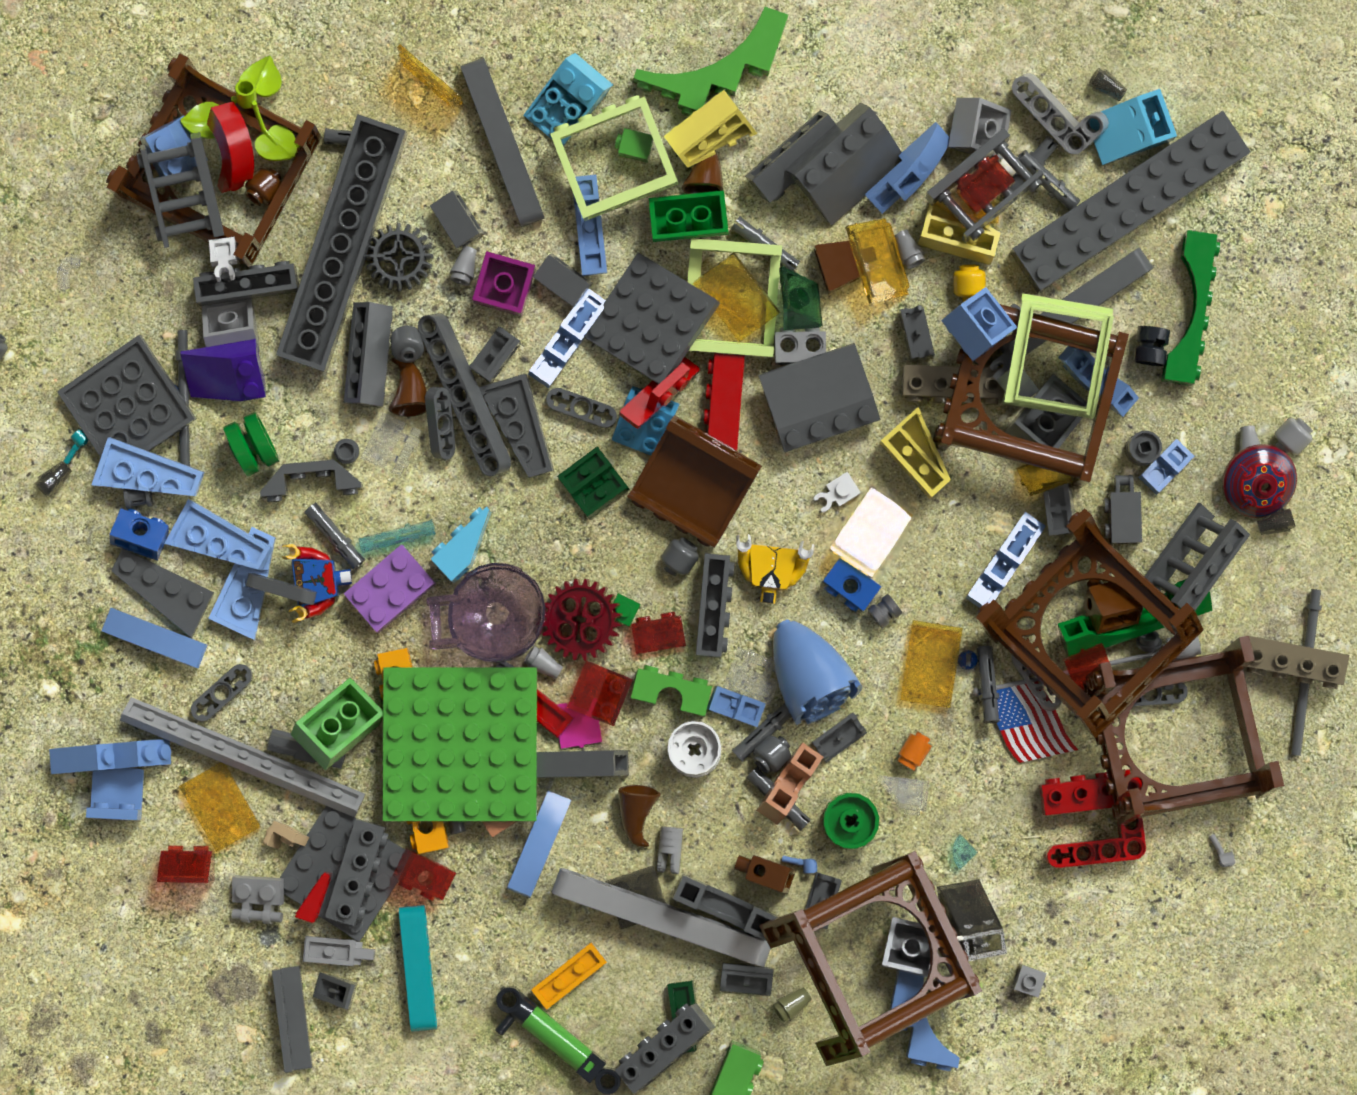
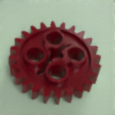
M574 579L573 586L569 581H565L564 590L556 586L557 595L548 594L552 600L551 603H543L548 608V611L540 613L541 616L546 617V621L540 623V626H547L548 628L542 635L551 636L547 644L553 645L556 643L555 652L559 653L564 649L563 657L568 658L572 653L573 660H578L581 654L583 660L587 661L589 653H591L593 658H598L597 650L607 653L605 644L614 646V642L610 638L612 636L619 637L620 634L614 630L615 627H622L621 623L616 622V618L623 615L622 613H615V609L620 604H612L611 602L615 595L610 594L606 596L608 587L604 586L598 590L599 582L595 581L590 586L589 579H584L582 585L579 579ZM583 597L586 598V603L584 604V607L582 606ZM570 598L576 602V608L571 613L565 607L566 601ZM594 602H598L601 607L600 613L596 616L590 612V606ZM582 615V617L586 618V622L580 624V622L576 621V618ZM567 623L572 627V634L569 637H565L562 633V627ZM590 627H594L597 631V637L593 641H590L586 636L587 630ZM579 629H580V637H581V639H580V642H577V641H576V638H577V636H578Z

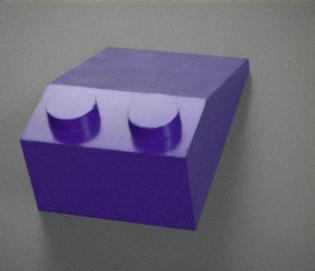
M256 339L180 352L191 397L230 401H246L266 397V382Z

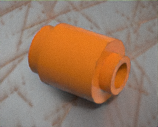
M918 731L916 735L910 733L898 753L900 756L897 761L915 771L917 766H921L932 747L928 744L930 739Z

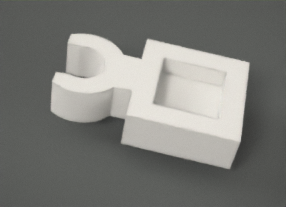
M235 238L209 240L210 262L212 267H216L214 274L217 282H221L220 276L224 272H228L230 279L234 280L235 273L231 265L237 264V259L233 255L236 250Z
M846 472L826 485L829 490L828 493H818L813 500L816 501L819 498H824L827 504L820 511L826 512L830 509L832 502L836 501L840 507L861 494L849 473Z

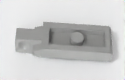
M305 936L303 962L346 966L361 965V959L375 960V949L362 948L363 942H358L357 940Z

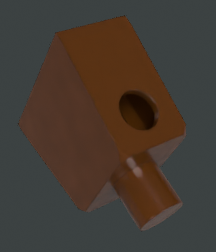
M855 240L814 246V252L828 294L864 277L866 273L863 265L876 261L873 247L858 250Z
M1089 580L1087 582L1088 590L1083 604L1097 634L1139 624L1144 607L1128 592L1111 582L1103 583L1101 580Z
M739 855L734 870L746 874V880L782 893H789L796 873L794 868L753 855L752 859ZM761 866L765 868V874L763 876L758 874V870Z

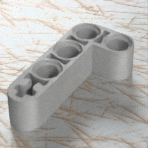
M1023 74L1016 78L1012 84L1014 95L1070 154H1079L1088 148L1108 128L1107 116L1098 111L1091 113L1081 122H1078L1034 74ZM1027 81L1029 83L1028 89L1023 90L1024 82ZM1037 91L1039 94L1031 99L1030 96ZM1039 98L1046 100L1048 103L1047 110L1039 108ZM1056 117H1061L1064 120V129H1060L1055 125ZM1091 118L1097 119L1099 121V130H1094L1091 128ZM1074 135L1081 138V147L1073 145L1072 137Z

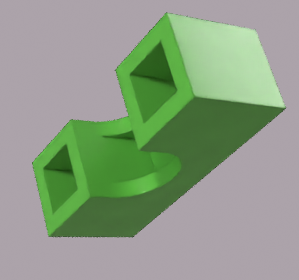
M644 665L643 669L638 668L631 695L632 699L656 704L659 692L664 688L672 687L677 689L682 696L680 711L705 716L712 686L707 685L708 680L693 677V681L683 679L684 674L669 671L668 675L658 673L659 668Z

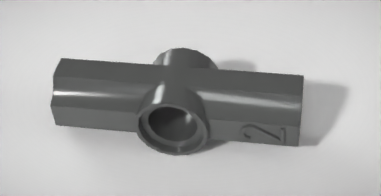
M272 729L267 750L290 755L294 759L313 764L317 762L290 735L291 733ZM346 754L335 762L332 767L342 769Z

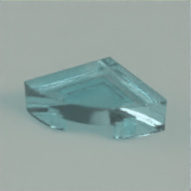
M961 834L956 837L952 849L954 863L960 870L978 853Z

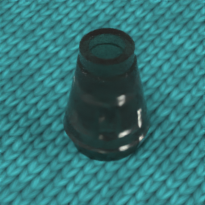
M1098 68L1088 82L1093 91L1118 101L1123 98L1127 91V88L1107 69L1102 70Z
M60 461L38 476V480L34 484L49 498L52 494L56 495L72 470L63 461Z
M1281 508L1257 521L1261 535L1291 532L1290 529L1296 528L1290 508L1285 510Z

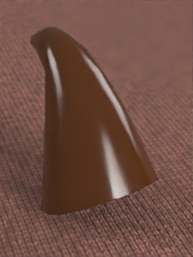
M716 150L715 155L694 165L689 176L681 186L684 193L694 194L724 190L721 165Z
M392 358L391 361L398 365L400 376L398 387L388 408L389 412L404 417H415L426 413L425 395L427 389L420 370L414 362L404 363Z
M627 785L618 790L623 830L628 840L637 847H649V843L644 839L642 831L646 818L661 793L648 786Z

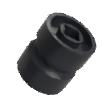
M1138 326L1136 341L1139 343V346L1135 347L1133 362L1149 366H1165L1167 351L1164 347L1169 344L1170 330L1154 326Z

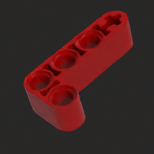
M1137 818L1136 826L1131 830L1127 829L1125 825L1119 826L1117 820L1119 834L1117 838L1051 845L1045 852V860L1053 867L1063 868L1139 859L1146 852L1143 819ZM1135 840L1139 844V851L1131 855L1127 851V845L1130 841ZM1110 843L1114 847V853L1111 857L1106 858L1102 855V847ZM1081 846L1087 847L1089 851V856L1085 860H1079L1076 855L1077 849ZM1068 847H1071L1070 856L1072 862H1069V857L1059 858V863L1051 858V855L1056 852L1055 849H1058L1060 853H1069Z

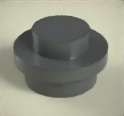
M342 439L334 447L336 459L343 464L353 463L359 456V446L352 439Z
M1153 631L1139 636L1136 640V645L1142 651L1152 653L1161 648L1162 640L1159 634Z

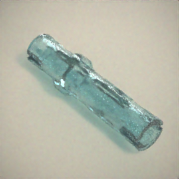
M431 519L430 521L413 525L407 523L402 528L358 539L363 554L408 541L409 543H414L416 539L436 535V530ZM421 530L420 532H416V533H411V534H408V535L400 536L401 534H405V533H410V532H413V531ZM390 537H395V538H393V539H389V540H385V541H381V542L374 543V541H378V540H382V539H386V538H390Z

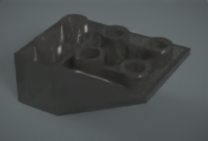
M979 879L937 886L938 899L945 907L946 916L951 926L956 930L957 939L962 949L966 952L968 961L1007 954L1003 927Z

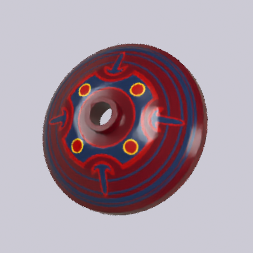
M1267 444L1249 446L1238 452L1226 466L1222 479L1223 494L1229 505L1239 514L1250 518H1264L1282 510L1293 497L1297 486V472L1291 458L1281 449ZM1268 483V487L1265 490H1261L1262 485Z

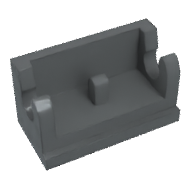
M452 190L430 205L456 248L466 246L485 234L458 191Z
M554 254L547 256L533 276L573 307L593 284Z
M918 305L910 309H900L898 313L910 361L935 356L924 307Z
M498 327L474 361L469 365L470 369L491 384L520 346V340L502 327Z
M1008 349L1004 350V353L990 365L992 371L997 369L998 366L1003 365V368L997 371L993 377L1005 392L1012 354ZM1023 369L1018 395L1032 397L1040 390Z
M1071 483L1043 485L1049 536L1070 534L1066 526L1069 524L1068 521L1071 516L1075 514Z
M852 712L811 743L827 763L867 732L857 716Z
M816 872L805 909L838 893L842 880Z
M723 962L720 991L771 996L774 968Z

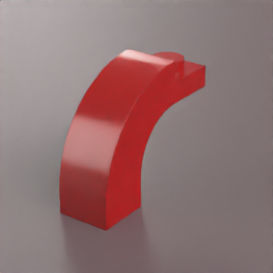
M232 101L211 107L207 120V125L213 133L221 153L222 167L217 183L221 193L236 191L244 187L245 181L253 179L254 154L251 138L240 111Z

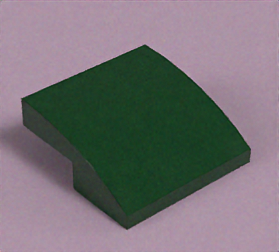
M598 446L557 476L589 520L630 490Z

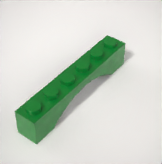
M1187 230L1184 233L1180 258L1191 280L1193 310L1189 325L1182 339L1167 354L1166 364L1163 366L1162 382L1192 386L1195 384V380L1199 381L1201 366H1198V358L1203 356L1205 341H1201L1202 333L1207 331L1209 316H1205L1206 307L1211 306L1213 292L1209 291L1210 281L1214 282L1217 267L1213 266L1214 257H1218L1220 251V242H1217V234Z
M1185 580L1177 582L1175 586L1180 588ZM1210 591L1195 610L1197 616L1213 611ZM1164 593V595H1165L1170 601H1171L1172 598L1174 597V596H1172V595H1170V594H1168V593ZM1143 608L1139 624L1100 634L1096 633L1088 616L1081 615L1058 623L1061 643L1069 661L1165 628L1145 608Z

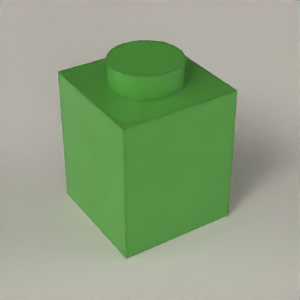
M624 128L623 134L618 133L615 148L619 149L618 156L648 163L653 138L650 134Z

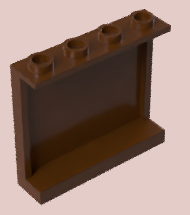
M674 415L627 497L632 499L631 502L635 506L642 509L647 508L654 512L653 515L659 520H668L673 523L678 531L684 534L690 533L697 537V541L702 545L715 548L762 465Z

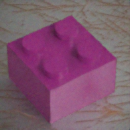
M486 251L473 295V303L522 317L536 271L535 265Z

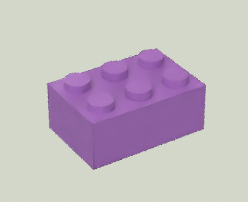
M401 544L349 588L344 595L377 633H380L435 586L436 583L404 545Z

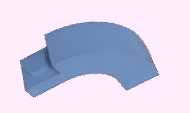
M1067 346L1058 358L1064 364L1065 370L1089 391L1095 358L1088 351ZM1104 368V372H1103V377H1102V383H1101L1100 393H1101V390H1102V386H1103L1105 374H1106V371H1107L1105 368ZM1118 378L1110 409L1123 417L1139 397L1128 384Z

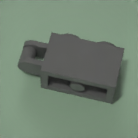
M1115 475L1114 492L1108 493V498L1103 500L1104 513H1108V523L1104 524V537L1109 539V544L1142 543L1141 492H1134L1133 475ZM1120 485H1128V492H1120Z

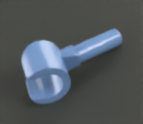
M782 857V862L803 865V873L817 872V862L814 859Z

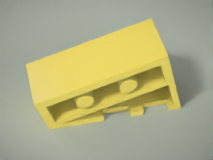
M723 90L700 109L693 112L678 126L674 127L664 137L683 163L690 167L715 155L716 149L727 144L729 147L737 144V139L747 134L752 137L757 132L725 90Z
M937 201L933 205L928 204L918 245L991 265L1000 232L986 225L983 228L985 232L975 241L970 239L965 243L962 238L967 229L943 202L939 203ZM966 213L974 223L980 220L977 217H972L971 215Z
M917 407L887 434L879 444L927 497L931 499L951 479L932 440L929 429L924 422L919 407Z

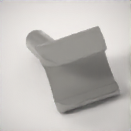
M1215 834L1209 836L1218 854L1219 864L1222 867L1233 866L1235 864L1233 852L1224 853Z

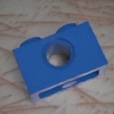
M121 508L109 534L110 544L158 561L169 535V526L159 518L153 517L150 519L142 516L136 510H124ZM138 529L146 531L142 536L134 534Z
M843 557L838 559L822 581L825 584L823 588L835 598L839 594L846 600L844 605L855 613L858 609L863 612L882 587ZM848 579L854 580L857 584L856 592L847 593L843 588L844 581Z

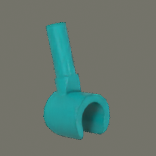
M77 430L70 437L75 444L63 460L66 464H69L75 453L88 443L89 439L83 430Z

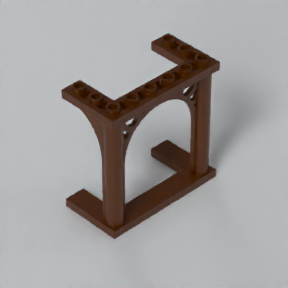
M179 53L177 58H172L167 68V71H169L168 77L174 83V86L165 92L162 98L164 104L159 112L155 111L150 120L152 126L147 134L173 121V117L177 118L178 109L186 116L188 112L184 109L183 102L187 96L193 97L197 105L203 103L202 98L206 99L205 102H214L222 105L231 102V97L236 96V93L199 73L189 57ZM236 103L235 105L240 111L245 124L262 132L253 108L245 109ZM258 104L257 107L266 130L268 131L274 125H282L288 128L295 136L294 143L298 153L253 236L246 232L242 236L224 225V235L214 237L213 230L208 231L207 228L188 232L207 243L213 239L234 237L236 250L233 255L241 265L247 268L253 266L322 138L316 125L308 120L304 122L301 128ZM139 140L138 146L140 147V145H142V143H141V141ZM137 154L136 156L132 155L126 164V169L119 165L116 170L112 169L106 180V183H108L106 188L122 202L127 204L130 201L156 215L149 184L142 180L144 173H146L145 168L140 169ZM150 164L151 170H156L153 164ZM170 186L164 187L165 192L163 195L157 190L159 203L170 201L168 200L169 197L172 200L178 199ZM190 207L162 213L163 219L173 225L205 218V215Z
M1000 304L1014 324L1018 326L1020 309ZM1033 313L1029 338L1043 339L1096 354L1100 331ZM1017 328L1010 336H1006L986 351L984 355L975 359L978 365H972V359L963 349H959L956 364H960L958 374L953 373L949 387L954 389L952 398H946L943 413L947 414L946 420L936 427L933 442L937 443L936 449L946 451L950 446L964 447L1073 476L1072 486L1082 488L1089 484L1129 334L1120 331L1116 335L1110 334L1105 365H1108L1084 455L1011 436L994 425L985 413L979 393L982 370L989 357L998 348L1015 340ZM972 370H976L978 372L977 377L971 376ZM968 380L970 382H973L972 384L967 386ZM972 393L974 395L973 402L962 405V402L968 399L966 394ZM966 409H977L979 415L975 421L971 423L962 421L961 415ZM981 421L985 422L987 425L986 431L983 430L981 427L979 428V430H975L974 428L977 427L981 423Z
M1084 508L1081 512L1073 514L1068 521L1069 524L1066 526L1074 542L1071 545L1064 546L1058 554L1059 557L1053 563L1046 564L1040 572L1041 575L1035 581L1028 582L1023 588V593L1017 599L1013 598L1007 603L1005 611L993 599L990 603L987 602L981 606L976 619L988 637L995 644L999 642L1082 721L1087 731L1096 739L1204 629L1195 610L1188 603L1179 609L1103 538L1094 518ZM1083 557H1088L1091 560V568L1087 573L1083 574L1079 571L1078 564ZM1098 562L1102 564L1099 567L1105 569L1103 573L1096 572ZM1073 568L1074 575L1070 578H1066L1065 575L1069 574L1070 570ZM1084 580H1104L1123 588L1174 635L1105 705L1095 695L1091 698L1050 659L1044 649L1041 638L1043 615L1051 600L1067 586ZM1052 588H1054L1053 593H1048ZM1035 605H1039V609L1036 613L1029 612L1030 610L1035 608ZM1023 618L1035 620L1033 628L1028 630L1020 629L1017 624ZM1032 635L1036 636L1033 643L1030 642L1029 638L1027 640L1023 638Z
M1249 635L1239 637L1219 653L1173 661L1117 717L1119 726H1113V721L1095 739L1097 745H1101L1103 755H1100L1102 769L1107 771L1108 780H1106V788L1108 794L1113 797L1112 815L1114 820H1118L1119 826L1129 824L1137 818L1250 796H1255L1256 799L1264 798L1284 787L1279 761L1269 762L1265 765L1243 669L1255 661ZM1110 662L1100 663L1085 677L1086 680L1083 681L1084 691L1091 698L1095 695L1105 705L1108 699L1112 698L1142 667L1129 670H1112ZM1227 675L1250 773L1183 786L1165 785L1152 780L1142 773L1132 761L1125 742L1126 720L1136 701L1147 692L1156 688ZM1117 743L1122 744L1121 750L1117 748ZM1127 765L1130 768V774L1124 778L1125 769L1122 770V767ZM1137 777L1141 780L1142 787L1140 790L1139 788L1128 790V783L1132 778ZM1148 786H1152L1155 789V793L1148 792L1149 796H1144Z
M916 851L872 867L873 875L805 910L800 909L759 925L770 949L794 941L838 1033L815 1043L826 1066L863 1057L870 1053L869 1048L957 1000L975 996L982 992L979 979L968 962V956L957 939L956 930L951 926L946 916L945 907L940 903L935 893L934 884L928 878L924 870L923 861ZM906 885H908L913 895L910 902H906L902 895ZM895 890V897L891 896L889 891ZM869 903H892L907 910L922 926L930 948L929 973L922 988L912 998L858 1027L814 931ZM939 963L946 965L950 973L949 975L942 976L938 972L937 966Z

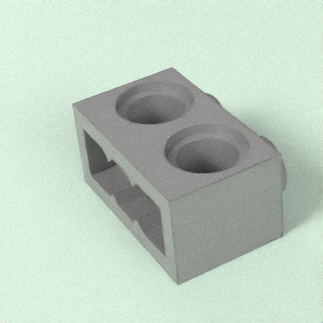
M807 327L805 332H795V328H780V332H775L774 334L775 365H789L825 353L826 331H820V327ZM810 339H815L819 342L820 349L816 352H810L806 348V342ZM783 340H791L794 343L795 349L792 352H784L780 347V343Z

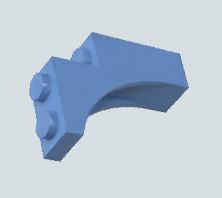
M166 739L49 749L51 774L171 764L170 741Z
M897 970L889 1010L917 994L923 986L924 976ZM927 1017L909 1026L912 1029L906 1056L912 1059L911 1063L926 1066L927 1062L937 1064V1069L951 1071L952 1067L958 1068L960 1058L941 1044L933 1033Z

